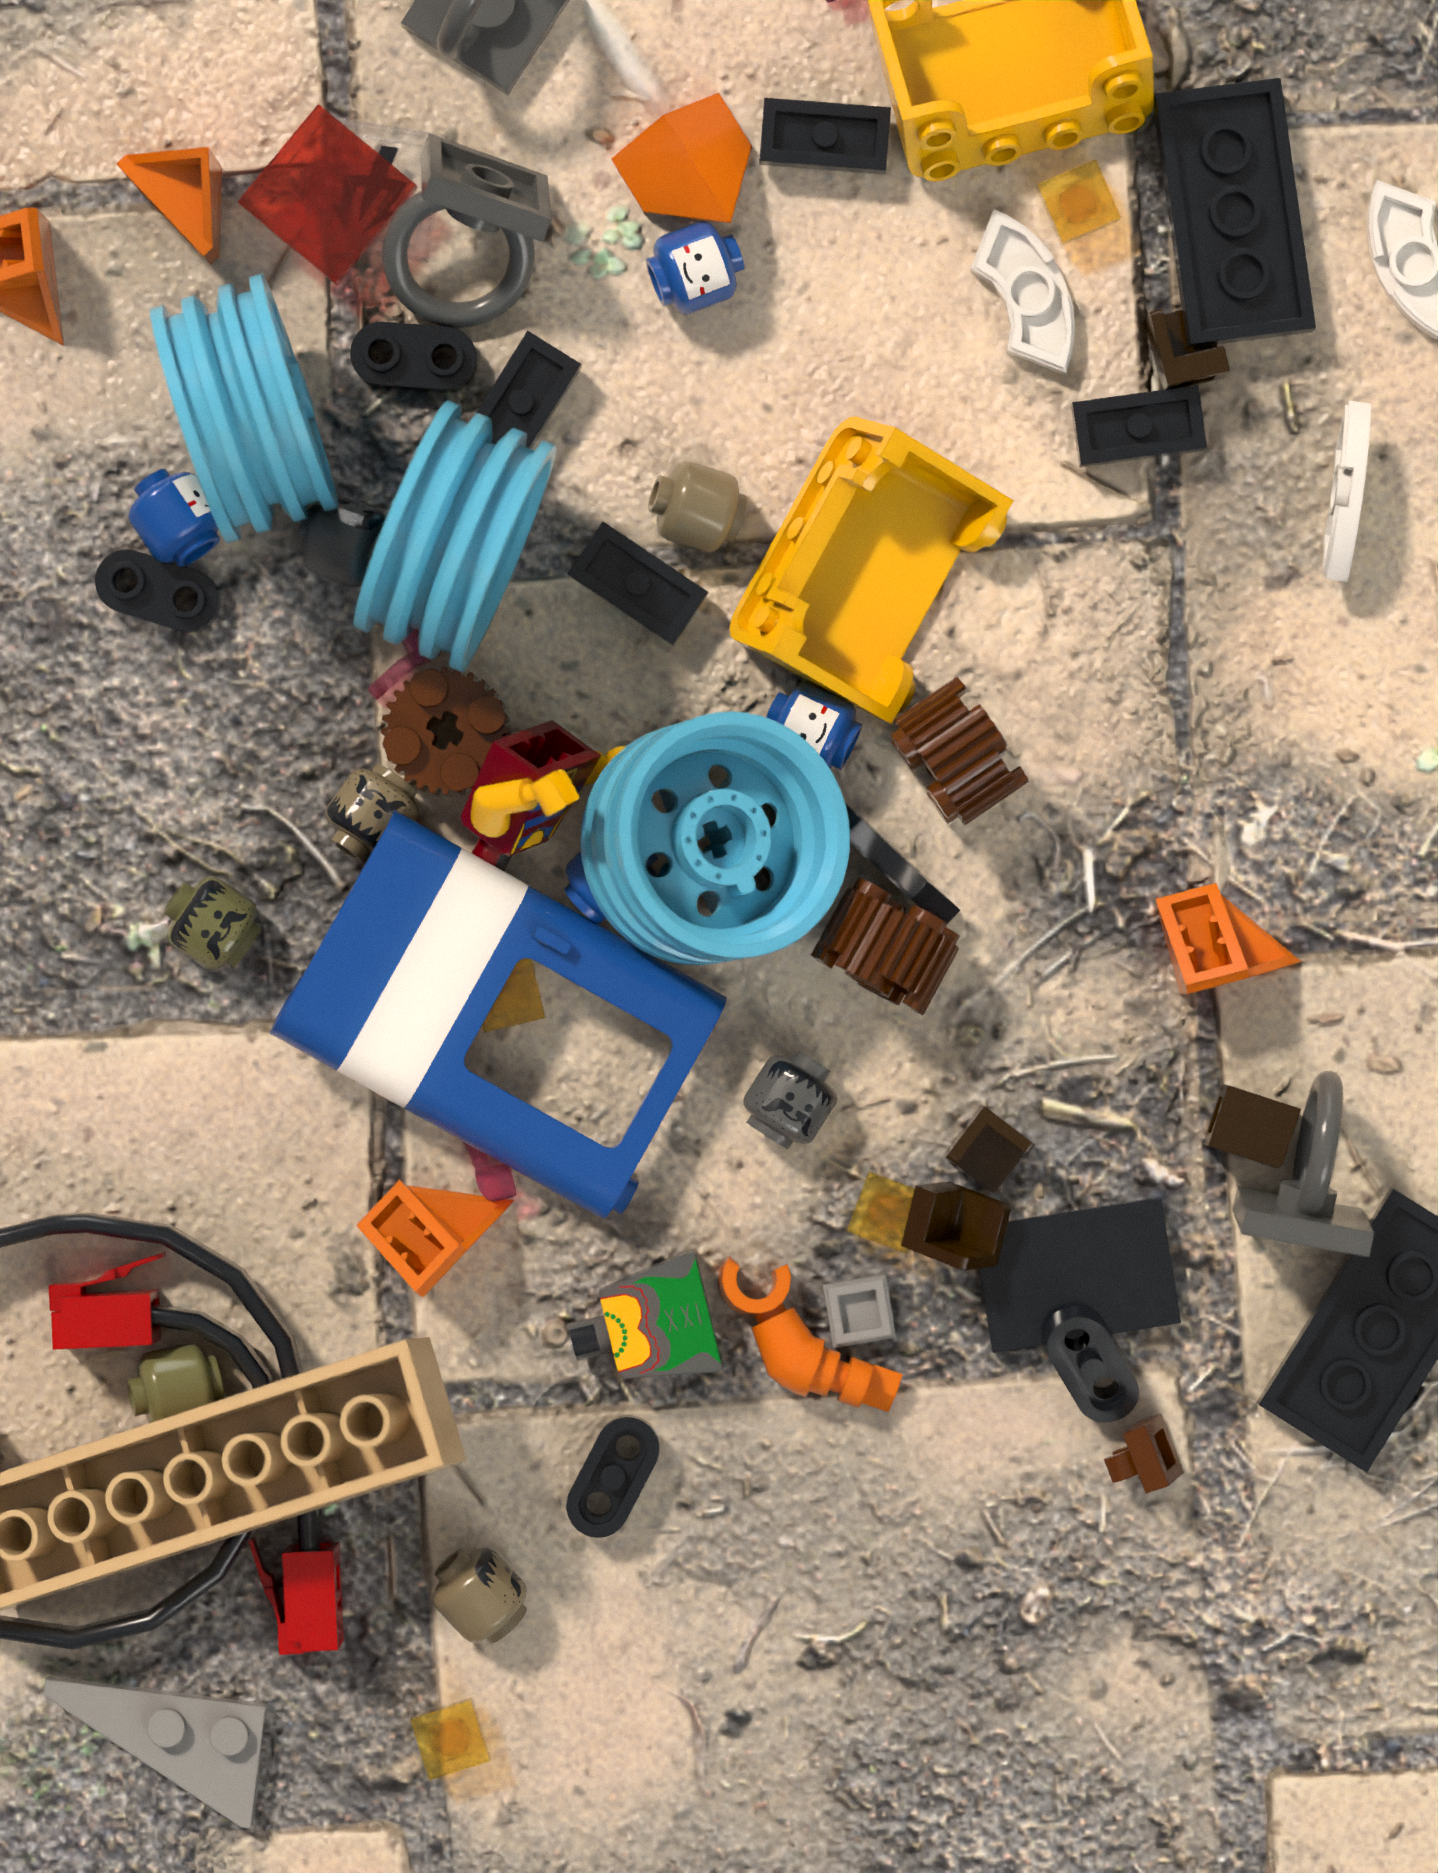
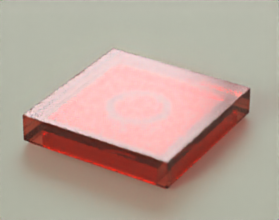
M318 104L237 203L337 286L389 224L400 207L418 188L413 181Z

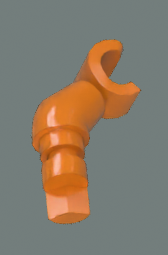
M730 1256L726 1258L718 1273L717 1285L720 1296L729 1308L739 1314L755 1317L758 1324L751 1329L767 1374L781 1387L803 1397H806L809 1391L826 1397L830 1390L838 1393L837 1401L856 1408H859L861 1403L889 1412L903 1374L852 1357L849 1363L840 1360V1352L824 1347L825 1340L815 1337L811 1333L796 1309L792 1307L786 1310L783 1304L789 1292L791 1282L788 1264L771 1272L773 1279L772 1288L767 1296L762 1299H751L745 1296L737 1285L736 1278L740 1265Z

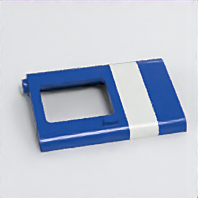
M394 810L380 839L302 978L300 977L281 1008L269 1034L604 1219L611 1210L622 1214L631 1201L639 1184V1181L631 1176L725 1007L727 997L664 961L642 951L625 939ZM523 958L532 959L664 1033L671 1041V1050L621 1141L614 1147H605L475 1075L464 1064V1058L515 965Z

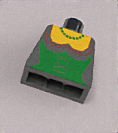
M695 1249L684 1251L600 1288L599 1296L604 1315L568 1324L577 1361L613 1352L619 1378L622 1379L714 1373L723 1370V1362Z

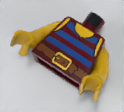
M553 720L493 741L460 816L462 824L479 836L471 853L505 871L513 855L545 843L554 835L573 802L580 799L579 792L582 787L594 784L610 760L626 746L616 747L604 756L601 751L593 750Z

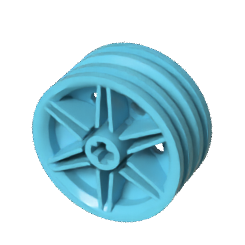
M263 273L249 277L251 291L238 294L232 283L218 287L217 312L211 314L195 295L181 299L182 313L171 316L165 305L150 309L154 338L175 412L203 493L216 525L227 544L240 540V526L252 523L258 534L271 530L274 515L273 505L279 503L295 522L308 518L307 505L320 501L325 512L339 508L333 477L316 423V415L301 367L298 361H296L277 304Z
M448 400L441 406L429 425L393 501L360 590L353 626L368 633L376 623L384 626L383 639L395 645H398L409 636L414 628L418 629L419 654L421 656L434 660L439 652L443 650L451 654L449 667L459 672H464L476 654L494 618L521 556L551 475L557 446L543 440L534 451L525 447L527 433L515 428L505 434L496 445L492 444L491 418L477 413L469 423L461 420L462 407Z
M717 712L647 733L631 742L616 754L602 770L587 799L582 819L580 846L584 873L590 891L598 907L611 925L630 943L654 957L673 963L699 966L769 954L785 948L807 934L823 918L840 890L848 865L850 828L845 801L832 771L824 759L805 739L790 728L763 716L743 712ZM713 765L722 767L728 774L719 788L715 787L709 780V770ZM657 790H659L667 813L658 811L652 803V796ZM763 804H768L775 812L776 821L771 828L768 818L761 808ZM706 833L709 837L710 845L706 846L703 852H701L697 841L702 839ZM653 853L665 855L669 860L668 863H664L657 877L650 875L646 869L647 859ZM762 867L766 868L770 873V884L765 891L756 889L753 878ZM701 894L712 914L708 917L701 915L697 909V900Z

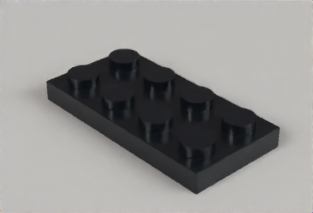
M1281 78L1155 93L1153 110L1187 348L1313 332L1316 329Z
M1393 1188L1389 1189L1369 1221L1374 1231L1370 1256L1365 1257L1354 1254L1347 1256L1256 1402L1259 1406L1366 1473L1438 1360V1216Z

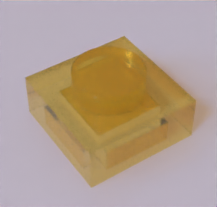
M1096 159L1038 183L1036 186L1061 246L1114 224L1121 218Z
M523 958L515 965L482 1024L484 1033L546 1018L532 959Z
M868 1171L846 1231L907 1253L908 1249L902 1247L901 1243L915 1188Z
M472 1697L411 1716V1725L429 1780L490 1762L491 1756Z

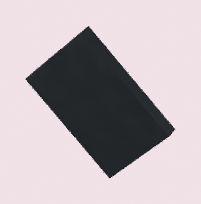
M1161 1197L1009 1220L998 1265L979 1269L992 1353L1045 1345L1044 1329L1046 1323L1057 1311L1069 1306H1086L1095 1310L1102 1316L1112 1334L1181 1323ZM1071 1330L1065 1337L1069 1339L1080 1338L1085 1333V1330Z

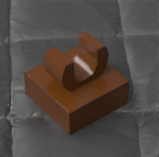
M1161 1413L1140 1420L1123 1433L1127 1446L1113 1451L1112 1456L1104 1459L1113 1483L1139 1475L1146 1494L1168 1487L1184 1473Z

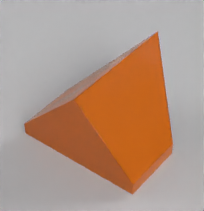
M716 93L664 114L612 157L611 161L644 214L653 213L731 223L752 146L721 95Z
M209 147L125 155L116 163L124 175L210 265L220 257L222 167Z
M26 207L0 216V312L64 346L50 221L38 208Z
M1217 883L1155 899L1180 994H1190L1302 962L1220 893Z
M399 1179L356 1226L410 1287L423 1298L515 1200L409 1186Z

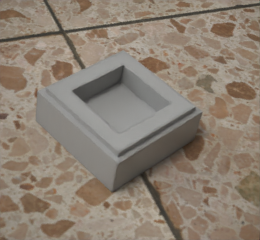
M885 1274L823 1284L833 1348L896 1338Z

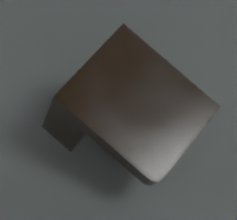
M1160 309L1148 313L1144 321L1161 390L1201 385L1226 377L1230 367L1224 346L1209 345L1187 348L1182 310L1163 314V310Z
M1222 1084L1203 1144L1274 1168H1280L1284 1163L1301 1109Z
M980 1105L943 1155L995 1194L1024 1154L1028 1155L1035 1144L988 1108Z
M951 1181L915 1185L901 1246L960 1270L966 1271L997 1266L1011 1207L1007 1203Z

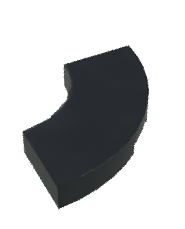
M845 802L849 818L850 844L880 870L913 903L948 924L958 914L960 909Z

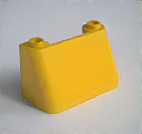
M856 416L849 417L833 431L738 603L730 623V636L752 651L849 701L855 707L871 716L892 724L896 715L909 705L915 693L913 667L902 660V657L960 551L976 552L983 547L992 546L1001 537L1006 527V514L1014 500L898 428Z

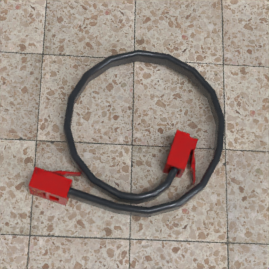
M96 1213L56 1214L0 1228V1248L50 1235L89 1233L164 1245L231 1287L274 1346L282 1380L303 1373L294 1335L247 1271L173 1225ZM166 1251L110 1269L98 1279L48 1285L49 1310L54 1311L51 1313L53 1350L153 1345L161 1340V1327L195 1332L228 1352L250 1382L252 1389L274 1383L271 1372L243 1335L205 1312L160 1305L159 1289L87 1292L86 1286L126 1277L132 1272L134 1267L165 1257ZM319 1509L297 1516L298 1544H289L282 1552L285 1616L274 1574L265 1568L255 1537L250 1538L254 1531L252 1530L225 1539L209 1566L150 1609L77 1627L0 1615V1639L74 1650L155 1630L222 1581L229 1573L248 1541L265 1595L274 1607L278 1624L279 1655L305 1654V1652L335 1651L339 1649L344 1641L340 1542L320 1543Z

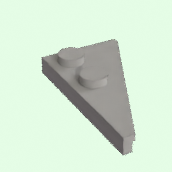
M48 1676L45 1679L43 1692L45 1697L239 1827L249 1829L252 1827L268 1703Z

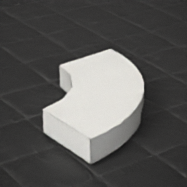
M1376 180L1369 199L1367 212L1368 249L1376 276L1386 295L1401 314L1418 329L1438 340V246L1433 230L1436 201Z
M994 209L970 272L991 284L1005 304L1010 325L1006 353L1065 375L1072 355L1075 329L1073 304L1065 280L1054 261V257L1037 236L1018 221Z
M1349 401L1348 405H1345L1335 448L1333 483L1323 540V574L1326 575L1325 579L1348 582L1365 485L1371 403Z

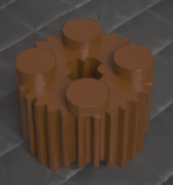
M442 667L441 671L430 668L414 674L410 682L407 680L403 682L405 687L403 692L398 690L393 692L397 698L396 701L387 702L386 704L391 712L382 716V720L388 726L381 729V734L384 736L382 745L387 759L392 764H397L394 769L396 773L401 776L406 774L404 780L412 786L416 784V788L424 793L429 789V793L437 797L441 791L446 797H452L454 791L461 796L466 795V789L473 788L493 741L512 735V730L505 726L511 721L508 714L504 712L506 706L502 700L497 699L499 697L494 689L489 690V684L484 679L478 681L477 676L472 672L465 676L464 672L457 670L451 673L447 667ZM446 716L458 717L456 728L464 733L460 743L456 746L448 742L446 750L436 748L437 736L431 732L434 723L438 719L445 722Z
M958 676L895 718L893 721L897 726V730L890 734L892 738L890 742L911 772L921 766L933 782L926 787L928 790L926 794L944 821L949 824L956 818H959L964 825H967L1027 784L1029 779L1020 766L1011 772L1008 770L1006 764L1001 759V757L1006 755V745L1008 744L980 704L971 710H968L960 697L966 693V687Z
M858 877L853 888L848 887L843 894L811 956L831 969L835 965L845 970L844 974L858 982V985L899 1006L904 995H906L902 1003L910 1007L912 1011L923 1016L960 949L956 945L960 935L945 927L947 924L945 921L915 905H912L908 915L904 913L906 908L890 899L892 896L890 893Z

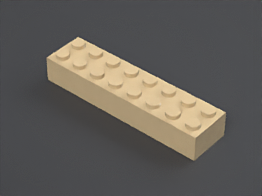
M430 1337L401 1340L0 1472V1611L466 1462L467 1459Z

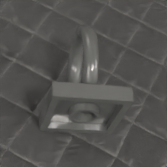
M415 0L401 21L402 28L437 49L445 58L454 60L506 95H509L570 0Z
M429 133L420 155L421 191L400 207L390 221L384 236L382 246L384 273L390 288L399 301L413 314L423 320L440 326L458 328L481 325L509 310L521 297L530 281L535 258L533 239L543 242L552 221L548 176ZM446 209L450 216L471 228L484 232H497L500 228L502 229L508 242L509 263L503 279L491 292L475 300L451 302L432 296L418 285L409 268L407 257L408 245L415 229L430 215Z
M1323 1071L1317 1075L1312 1083L1301 1121L1292 1180H1281L1278 1193L1237 1186L1232 1211L1242 1235L1369 1257L1374 1231L1363 1209L1336 1204L1338 1192L1329 1188L1337 1154L1343 1111V1084L1335 1072Z

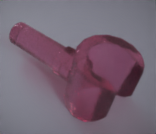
M414 628L411 634L402 641L408 655L397 660L396 663L367 688L375 699L378 700L407 673L409 674L415 668L433 661L419 654L418 629Z
M463 1142L472 1160L471 1163L475 1169L477 1186L482 1195L489 1201H499L514 1197L517 1192L511 1168L503 1163L490 1166L487 1154Z

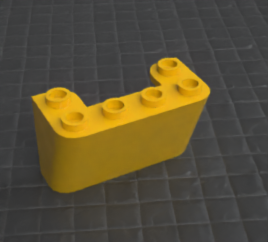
M866 0L907 166L911 174L917 177H924L932 182L943 181L953 177L962 170L985 164L992 166L1005 165L1015 161L1020 155L1048 148L1064 150L1090 137L1110 132L1113 134L1130 133L1141 127L1153 110V55L1136 0H962L932 8V0H914L906 8L895 11H887L885 9L889 5L901 0Z

